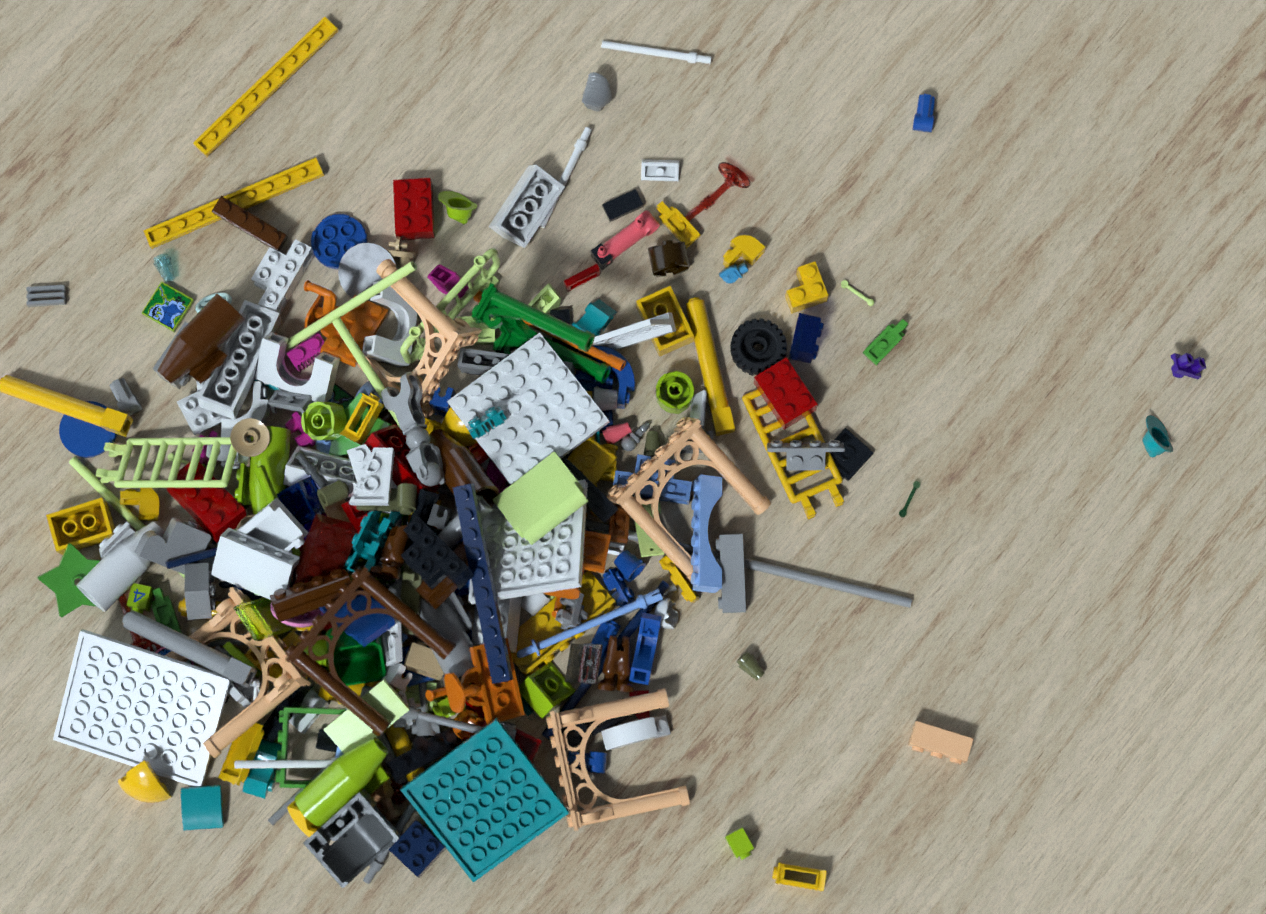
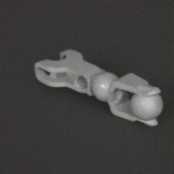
M407 372L400 378V392L396 388L386 387L381 392L385 408L395 413L403 435H406V444L411 449L406 457L420 482L430 487L438 483L442 485L445 483L442 469L441 453L437 446L430 444V435L425 430L427 426L420 405L423 394L422 386L414 373Z

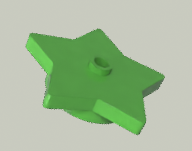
M359 393L348 407L344 409L347 423L359 403L362 393ZM369 404L354 429L356 433L370 409ZM378 417L364 443L371 433L392 424ZM341 435L339 438L331 441L329 454L338 457L348 455L347 450L361 445Z
M70 543L67 544L59 565L37 576L38 580L55 593L60 617H64L81 605L95 606L77 588L74 581L77 578L82 580L101 560L86 559Z

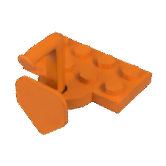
M309 280L305 282L304 290L306 292L311 291L319 295L306 315L304 328L339 307L336 306L337 297L333 291L311 283ZM368 300L340 317L361 351L363 350L364 338L377 333L389 310ZM333 323L319 330L327 337L320 353L325 352L339 357L341 362L356 367L358 362Z
M585 531L582 574L584 570L604 573L611 535ZM580 588L544 593L556 597L555 607L552 611L554 618H556L557 612L564 607L560 603V598L578 599Z
M505 638L513 680L492 684L485 645L483 643L469 647L473 667L462 675L461 681H459L455 673L445 674V687L427 690L425 693L426 699L433 701L435 698L447 695L450 708L454 713L463 712L465 701L474 706H482L486 725L496 718L502 722L525 715L508 638Z

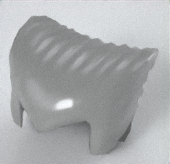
M593 72L588 76L582 102L588 109L599 112L605 105L610 103L612 93L607 79L601 74Z

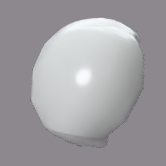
M664 598L657 604L655 615L662 616L660 627L675 629L678 623V611L672 608L675 602L669 598Z

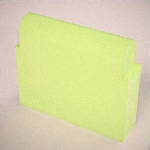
M555 452L551 453L492 499L521 538L524 537L529 541L531 545L588 502L582 492L584 491L583 487Z

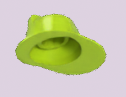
M442 191L438 194V199L446 205L448 217L462 224H467L473 210L477 208V204L454 191Z

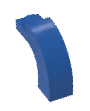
M594 345L593 347L626 361L622 371L611 367V373L619 381L617 408L625 409V403L629 404L630 392L627 391L635 392L633 370L625 357L616 350ZM592 357L593 360H595V361H597V362H599V363H601V364H602V363H605V362H603V361H601V360H598V359Z
M642 612L629 682L649 685L662 616Z

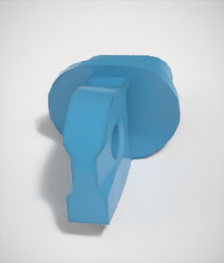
M745 262L740 265L734 264L719 272V276L726 283L731 284L739 277L743 278V274L748 272L749 268Z

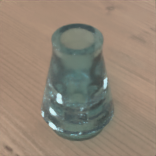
M167 253L153 258V265L165 283L176 279L171 257Z

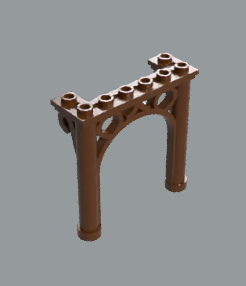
M358 567L351 575L353 578L349 585L345 583L338 591L340 596L336 600L332 598L325 606L327 611L323 615L319 613L312 621L314 626L309 631L305 629L299 636L301 641L296 646L292 643L285 651L287 655L285 660L296 665L371 728L373 734L379 737L391 721L381 715L343 683L334 668L333 655L335 645L344 629L362 616L382 613L400 621L443 660L452 652L456 644L451 639H446L367 571L366 567L362 569ZM359 586H360L362 589H364V591H362V590L355 591V590H356ZM357 595H364L367 598L366 609L354 611L351 608L352 600ZM370 596L377 600L386 609L371 608L372 600ZM346 601L348 611L354 614L351 617L347 614L342 618L334 616ZM329 621L333 627L330 634L333 636L332 641L326 635L317 636ZM337 623H343V624L338 628ZM318 640H326L329 644L328 653L316 656L312 651V647ZM307 646H308L309 655H308L306 652H304V650L307 648ZM328 658L331 673L316 662V660L320 661Z

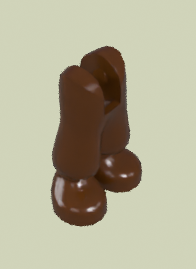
M407 525L393 526L379 557L382 566H372L369 573L373 577L386 581H391L392 579L398 581L400 579L401 567L405 562L401 555L406 551L409 539L403 530Z
M610 635L606 658L602 668L604 678L598 683L597 689L604 691H614L616 689L622 692H634V685L627 680V677L631 674L630 636H623L621 651H616L617 636ZM615 674H617L616 686H615V683H614V675H615Z

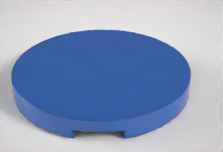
M334 214L322 219L311 236V247L317 260L324 266L339 270V264L343 255L351 247L361 243H368L367 234L362 224L346 214Z
M86 401V402H89V403H91V404H94V405H97V406H100V407H103V408H107L105 405H103V404H101V403H99V402ZM65 414L59 426V435L63 445L71 453L82 458H93L105 452V443H114L117 434L107 431L102 427Z

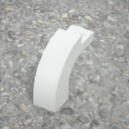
M253 381L252 406L244 416L235 420L222 419L221 437H230L232 428L243 419L252 418L261 421L263 424L266 423L271 407L268 403L269 400H264V398H267V388L264 387L261 381Z

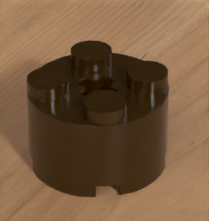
M673 240L663 241L661 246L648 248L654 276L665 277L667 276L666 273L672 272L673 275L689 269L685 242L673 243Z

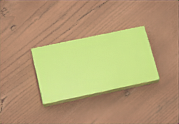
M385 679L361 697L381 715L391 721L388 727L410 710V707ZM348 709L324 728L327 735L344 754L377 737L372 733L371 728Z

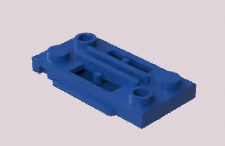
M361 594L357 595L351 602V608L354 611L366 609L367 598ZM371 597V608H384ZM346 601L334 616L342 618L347 614L349 617L354 614L348 611ZM325 606L319 608L323 613L327 611ZM368 614L353 621L344 629V632L365 647L396 623L394 618L387 614ZM337 623V626L340 627L343 623Z

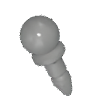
M647 422L641 425L634 433L631 432L629 436L624 437L621 441L622 448L625 451L634 450L636 443L640 442L639 438L647 431L650 424Z

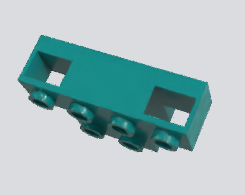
M382 511L369 512L368 516L363 517L360 524L362 528L359 534L356 533L352 540V547L355 552L353 556H349L346 562V569L349 574L352 575L355 571L354 568L360 557L368 560L365 565L368 572L372 566H377L390 530L393 526H396V522L402 518L403 514L391 512L389 518H383L381 524L377 523Z

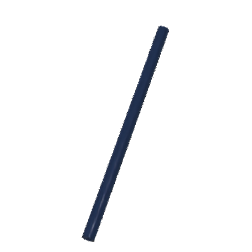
M662 580L656 589H659L661 596H663L670 585ZM657 602L647 606L645 610L643 608L639 609L617 637L616 651L621 649L623 636L631 637L638 628L642 612L649 614ZM606 653L591 670L588 683H586L585 678L559 712L574 709L601 675ZM547 726L542 735L548 740L550 736H553L552 728L548 729Z

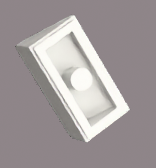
M642 159L641 180L678 181L679 160Z
M705 390L694 395L690 411L691 418L701 421L699 424L703 430L707 395Z

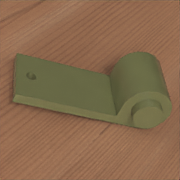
M338 480L318 489L317 494L341 544L352 539L356 531L341 506L346 501L345 498L348 497L349 488L345 482L342 483V481Z
M404 483L398 485L397 488H391L390 506L357 505V510L400 512L404 515H410L416 510L417 486Z

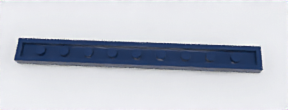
M472 483L453 487L468 566L474 575L471 581L492 684L513 680L475 486Z

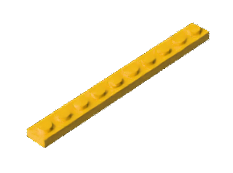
M323 17L193 142L194 146L208 157L338 32V28L326 17Z
M313 158L228 194L224 198L245 210L321 178L324 174L317 158ZM219 199L143 230L150 248H156L222 220L212 213Z

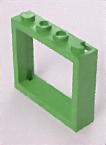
M284 706L283 711H279V723H283L282 731L278 730V742L282 743L281 750H277V760H287L289 713L341 715L346 711V708ZM287 768L276 770V782H280V788H305L313 781L286 779Z

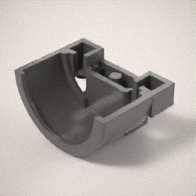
M365 789L360 791L303 842L342 888L349 884L401 837L400 833L375 806L378 803ZM331 840L335 841L331 846L329 845Z

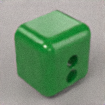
M331 628L327 631L326 636L332 641L333 636L330 635L332 632ZM344 631L341 633L335 645L333 655L334 668L341 681L347 686L383 679L386 675L380 636L363 647ZM326 641L327 653H328V651H329V644H328V642Z

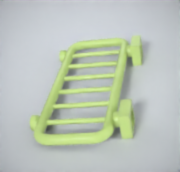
M491 248L482 256H476L474 258V265L436 307L453 320L479 290L483 292L490 283L496 287L500 283L493 276L500 266L498 251L495 248ZM492 258L493 263L488 270L484 269L485 263ZM480 270L481 273H480L479 276L473 281V285H474V286L472 287V284H471V281H470V280H471V279L474 277V275ZM468 284L469 291L459 300L458 293ZM455 297L457 305L447 314L445 307ZM423 322L417 327L410 328L409 336L401 345L400 353L408 364L413 363L417 359L420 361L423 356L426 339L419 338L425 330ZM416 340L417 344L412 348V352L410 355L408 349Z

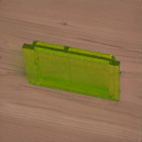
M265 597L234 607L237 615L256 641L290 631L294 628L279 622L273 616L270 609L271 600Z

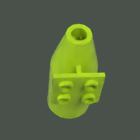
M266 426L270 435L266 450L260 455L250 457L249 467L245 463H240V469H237L236 477L239 480V488L235 489V499H238L237 501L245 509H248V506H252L253 515L268 505L254 472L256 467L265 466L278 499L284 498L287 485H284L286 464L289 461L291 431L288 429Z
M374 738L339 756L295 796V803L300 812L311 823L321 827L363 789L371 795L390 778L381 765L388 754L386 746L379 739Z

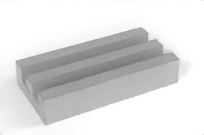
M65 285L26 287L28 307L66 305ZM61 291L54 293L32 294L33 292ZM61 297L58 300L32 301L34 298Z

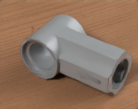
M124 378L116 379L109 385L118 401V408L122 413L131 416L142 410L141 404L131 392Z

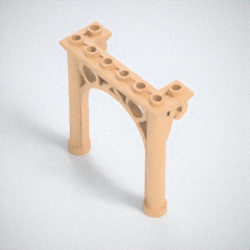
M386 259L380 263L376 272L384 279L398 269L391 259ZM404 277L391 285V287L418 313L424 325L426 335L424 353L419 364L411 373H414L421 383L423 394L420 405L424 418H429L434 413L429 404L434 391L439 388L442 378L448 373V368L457 358L460 348L474 345L478 341V336L482 330L476 327L470 328V325L462 319L455 318L452 320ZM433 326H434L439 332L434 333ZM437 337L442 341V347L439 352L434 346V339ZM366 357L385 388L393 387L400 392L401 386L395 382H400L401 377L390 374L376 360ZM424 374H427V376L425 377V379H424V381H423V379H422L420 376H423Z
M683 417L676 423L675 433L668 438L669 442L665 446H660L654 452L655 456L651 460H646L641 465V470L629 476L625 485L618 484L611 487L606 497L611 502L619 504L682 571L684 578L691 583V575L693 573L691 556L664 528L658 514L659 497L668 480L675 473L688 466L708 465L721 474L756 515L766 511L771 505V501L755 488L701 428L699 424L701 421L699 419ZM686 445H690L693 448L691 459L683 461L680 458V451ZM699 449L706 455V457L710 461L704 459H697L699 455ZM673 454L675 460L679 462L677 465L676 463L671 465L664 464ZM657 470L659 473L656 479L658 484L648 480ZM646 485H651L653 487L652 498L642 500L640 491ZM642 504H651L652 516L644 509Z
M233 587L229 589L228 595L230 598L217 606L216 611L218 613L189 637L204 645L218 639H234L246 644L255 653L260 662L262 686L256 699L247 708L203 742L206 750L214 758L218 757L224 748L298 688L311 684L307 679L309 678L308 675L292 662L285 660L287 656L285 654L286 644L280 638H275L273 635L275 630L269 623L265 625L261 620L264 616L257 608L254 610L251 607L253 603L251 599L241 590L237 591ZM240 621H246L250 626V630L246 635L237 634L236 626ZM231 623V632H220ZM256 628L264 637V640L255 641L251 639L255 635ZM271 647L280 659H269L267 656L268 649ZM173 651L165 655L181 662L189 660ZM275 663L280 664L283 669V673L279 678L269 676V669ZM269 682H273L274 688L267 693Z
M665 688L657 689V692L563 712H549L546 721L548 729L552 728L553 736H550L552 748H556L557 756H554L556 768L560 767L561 770L558 780L560 788L564 787L565 795H562L563 804L569 810V815H566L569 828L572 827L574 831H578V828L589 824L677 805H690L686 785L627 799L611 798L596 788L585 766L587 740L600 723L612 718L659 708H668L669 701ZM594 721L585 733L575 726ZM567 727L562 734L561 728ZM571 730H576L582 736L580 745L575 748L568 745L567 733ZM565 747L569 751H578L580 749L575 761L568 766ZM579 762L581 771L576 768L579 765ZM570 773L577 774L581 780L585 779L586 783L579 784L573 790ZM582 787H588L594 792L592 801L589 804H582L579 800L578 792ZM598 796L610 802V804L592 807L596 803ZM577 805H578L579 807H581V808H584V809H583V810H577Z

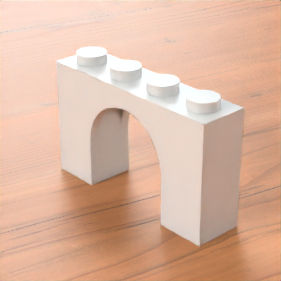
M390 286L372 297L371 301L385 305L395 313L398 322L397 333L392 340L378 335L365 337L362 352L365 357L396 367L409 366L410 364L404 361L400 348L409 336L410 328L416 326L417 312ZM413 344L408 349L410 355L412 352Z
M273 332L267 334L262 339L255 379L260 380L264 384L276 386L282 391L310 395L313 402L329 401L332 397L340 358L322 352L315 358L311 378L299 379L288 371L284 362L288 338Z

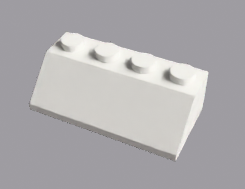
M538 165L528 166L490 223L489 228L501 237L525 248L565 186Z

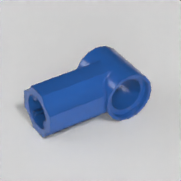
M930 94L919 95L917 112L913 122V130L932 132L935 97Z
M569 751L568 766L575 761L576 755H579V752ZM585 753V766L588 772H606L607 753ZM580 762L579 765L576 767L579 770H581Z

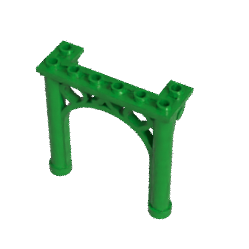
M490 283L488 288L484 289L481 296L482 299L472 310L471 317L475 323H485L488 328H499L502 332L493 344V350L496 353L511 354L512 349H518L538 334L526 325L524 321L577 345L579 349L585 352L591 348L595 339L594 333L578 329L498 291L492 283ZM544 337L562 361L573 363L576 369L595 377V380L601 383L608 379L611 372L610 365L601 364Z

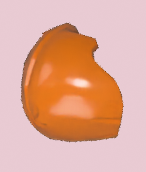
M464 710L454 718V720L480 727L485 722L473 710ZM452 728L453 732L460 739H469L475 734Z

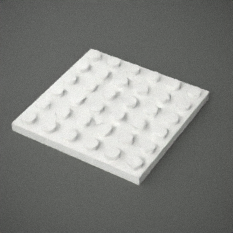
M541 333L535 335L447 401L465 426H468V421L478 416L481 418L486 415L485 411L492 406H495V408L500 407L504 411L503 413L507 418L504 420L505 423L495 427L492 420H490L495 428L492 429L487 421L485 425L489 432L486 431L482 424L481 426L486 434L479 439L477 437L475 439L510 485L551 453L555 452L562 459L610 423Z
M580 480L578 482L583 487L584 491L582 492L587 499L588 483L585 480ZM496 504L491 507L493 511L482 521L486 546L490 551L488 556L497 600L582 587L586 504L533 545L524 537H520ZM470 579L468 601L471 604H476L472 581Z

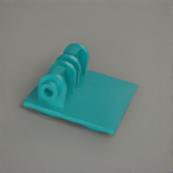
M492 406L485 411L486 415L481 418L476 416L468 421L469 425L466 428L472 438L475 439L477 437L479 439L486 434L481 426L482 424L486 431L489 432L485 425L487 421L492 429L495 428L490 420H492L495 427L505 423L504 420L507 418L503 413L504 411L500 407L495 408V406Z

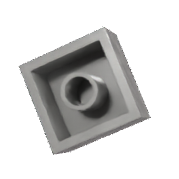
M209 563L185 564L184 593L188 620L212 618V610H215V598H212V596H216L215 585L211 584V582H214V576L211 575L212 571L209 569Z

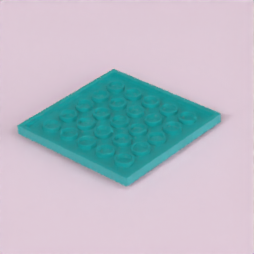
M497 718L401 788V792L473 883L569 814L567 807Z

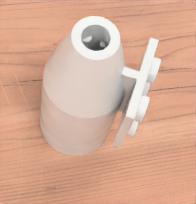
M126 521L123 525L119 524L113 532L115 534L110 539L108 537L105 538L99 545L101 547L99 552L102 560L76 586L103 612H106L147 570L152 562L140 557L135 552V549L141 537L147 531H155L163 537L165 531L155 522H151L137 532H134Z

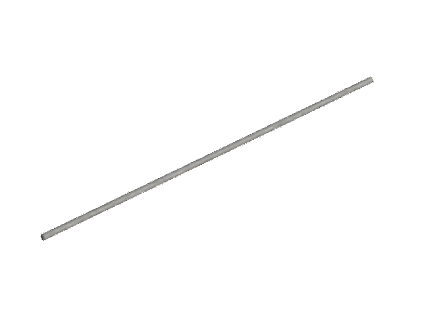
M444 484L436 491L440 494L455 497L449 487ZM585 520V528L609 532L608 524ZM629 530V540L638 542L636 531ZM678 542L688 554H693V547L690 544ZM711 550L717 561V558H720V552ZM744 558V568L908 608L911 606L912 598Z

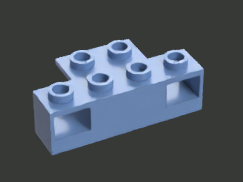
M637 455L635 473L642 469L641 465L646 460H651V456ZM668 459L664 464L671 465L676 463V460ZM615 470L613 486L618 484L625 485L627 479L633 473ZM658 470L648 480L658 484V481H656L659 474ZM673 475L662 489L659 501L689 505L692 482L673 479ZM646 485L640 491L641 498L650 499L653 496V487L651 485Z

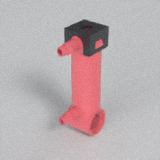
M646 210L634 222L604 244L600 243L591 250V257L601 270H604L613 263L616 257L639 240L653 234L660 227V224L649 210Z

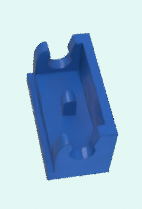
M439 387L434 392L433 399L430 400L429 404L436 415L445 417L450 408L447 401L455 396L456 392L453 388L448 387L446 395L440 397L441 388Z

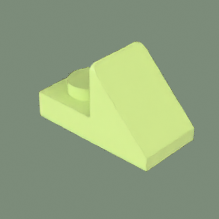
M549 283L528 305L548 314L551 309L560 306L561 297Z

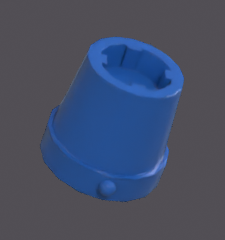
M628 550L620 553L614 561V564L628 582L634 580L646 566L643 560L637 558Z

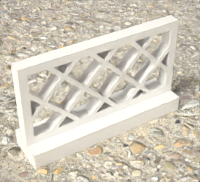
M665 313L596 336L592 345H608L613 350H619L675 332L672 313Z

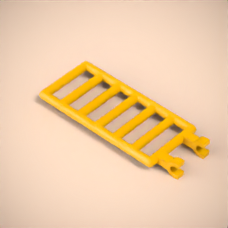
M758 389L743 395L742 400L767 451V443H771L767 433L782 426L779 421L763 427L759 417L771 412V409L766 405L755 410L751 400L761 396ZM812 414L805 417L809 428L780 440L783 443H790L792 440H800L813 434L815 440L825 443ZM767 452L792 504L801 502L808 520L816 515L808 498L822 491L829 490L836 507L843 505L844 500L836 485L843 482V479L830 452H825V469L829 468L834 478L795 495L791 484L823 470H804L787 478L783 467L786 466V458L779 461L775 452Z

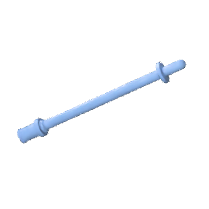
M656 589L645 595L640 594L636 601L538 643L532 639L533 645L519 650L516 655L518 658H523L536 652L537 656H540L539 650L637 608L647 609V606L663 600L659 589Z

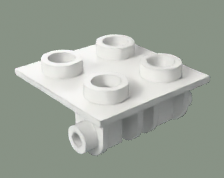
M200 391L177 401L194 435L203 434L206 432L205 430L221 423L222 419H229L226 416L200 407L197 399Z

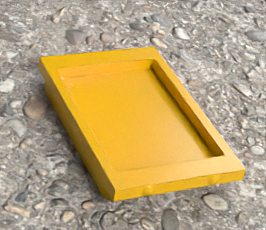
M255 723L231 743L218 778L240 786L241 782H245L250 768H235V760H254L264 734V730H262L263 725Z

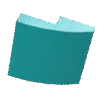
M221 785L181 788L183 831L223 828Z

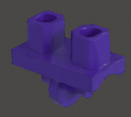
M1174 353L1171 355V359L1174 361V365L1171 367L1174 377L1183 378L1188 376L1194 379L1202 377L1200 371L1206 369L1204 358L1198 357L1193 359V356L1189 353L1183 355Z

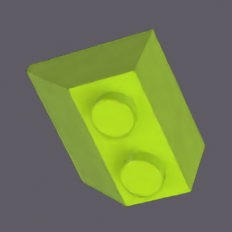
M552 662L528 676L519 686L520 694L541 719L547 716L549 712L554 711L575 692V689Z

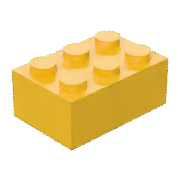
M671 286L636 300V308L642 321L665 313H672L676 331L651 339L659 357L694 342V334Z
M102 497L46 515L55 550L61 555L64 554L69 543L77 550L99 544L107 537L110 539L115 534L113 532L115 526L109 504Z

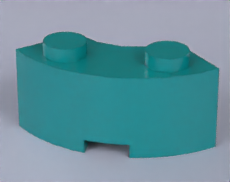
M598 299L594 303L590 302L585 308L586 313L577 323L574 322L572 326L583 331L592 332L596 337L599 336L602 330L607 328L617 311Z
M262 739L254 760H277V750H281V744ZM250 768L243 784L242 792L265 799L268 792H272L274 789L275 781L273 779L277 768Z

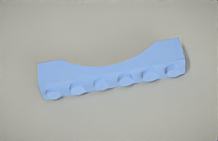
M700 474L692 482L694 499L692 500L691 508L694 510L691 521V527L693 528L691 546L693 547L691 584H693V591L716 593L722 588V569L716 562L710 548L708 522L714 505L722 496V477Z

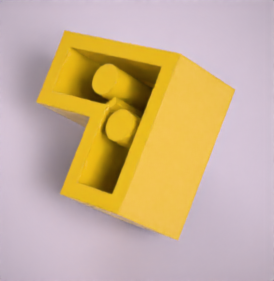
M816 262L797 267L796 275L801 286L786 290L785 294L791 314L825 303L828 299V293Z

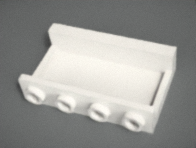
M278 498L274 499L236 530L289 553L293 552L291 550L293 547L299 548L305 542L303 538L308 534L305 528Z
M228 528L220 536L211 575L222 581L234 584L238 588L251 591L255 595L270 599L269 596L274 594L276 590L289 589L293 570L299 564L300 557Z

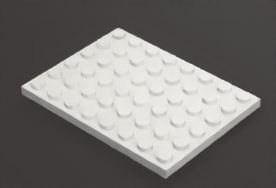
M82 629L79 633L53 740L133 767L145 760L150 763L157 775L193 787L203 786L211 757L203 742L218 731L231 680L218 673Z

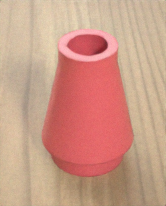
M625 422L606 427L602 432L607 444L613 443L614 445L631 433L632 430L629 423Z

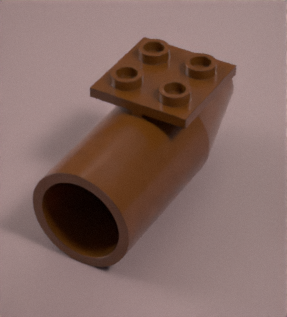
M216 294L175 337L157 371L171 384L186 374L192 376L200 384L208 380L216 367H220L228 356L219 347L245 321V318L224 298Z
M443 429L432 431L429 434L430 444L437 446L440 450L445 483L454 494L453 487L474 483L476 495L482 496L492 507L495 504L492 499L499 495V490L487 475L488 473L483 466L479 464L468 449L469 447H465Z

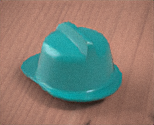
M1153 415L1147 416L1146 425L1148 430L1143 436L1142 442L1149 456L1153 458L1166 451L1173 452V446L1170 443L1163 423Z

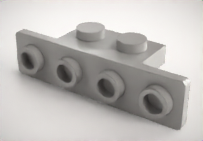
M773 440L771 443H767V452H786V470H825V452H845L844 443H840L838 440H831L829 443H821L819 440H811L810 443H802L799 440L783 443L780 440Z

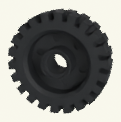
M755 318L751 321H745L743 325L741 324L735 330L730 345L733 362L736 363L739 369H742V372H747L752 376L760 374L783 360L787 351L786 337L783 335V331L778 328V325L772 324V321H764L762 318L759 320ZM761 344L764 349L757 351L753 346Z

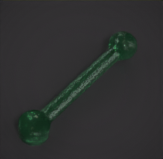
M918 481L913 483V489L903 509L899 511L901 518L906 516V510L917 488L920 487V482Z

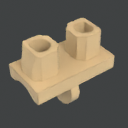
M397 236L396 242L389 241V247H395V250H386L393 259L394 256L401 257L400 267L413 261V258L416 257V252L401 250V248L408 249V243H403L401 237Z

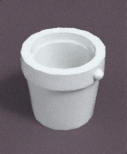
M596 386L594 387L593 401L601 411L616 410L617 390L602 389Z
M544 593L527 595L522 598L521 607L535 616L551 599Z

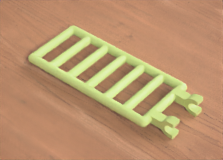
M230 437L129 438L124 445L105 443L104 450L109 451V457L123 456L118 470L97 469L96 477H101V483L115 481L114 486L116 488H225L228 486L237 452L232 447ZM143 445L133 480H123L133 446ZM151 445H160L151 479L141 480ZM168 445H178L168 480H158ZM186 445H195L186 480H176ZM203 445H213L204 479L194 480ZM221 445H231L222 479L212 480Z

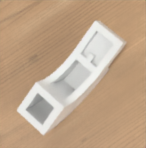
M666 715L641 719L601 731L606 751L671 734Z

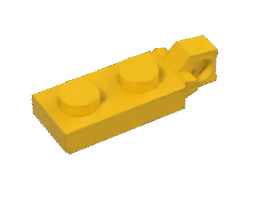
M663 201L657 205L656 209L661 214L659 216L662 220L661 222L680 242H685L686 249L701 236L677 208L673 206L668 208Z
M666 555L659 560L662 569L669 570L672 574L670 576L672 582L676 586L679 585L682 589L680 593L683 598L691 603L698 601L699 595L696 591H693L692 585L684 578L682 571Z

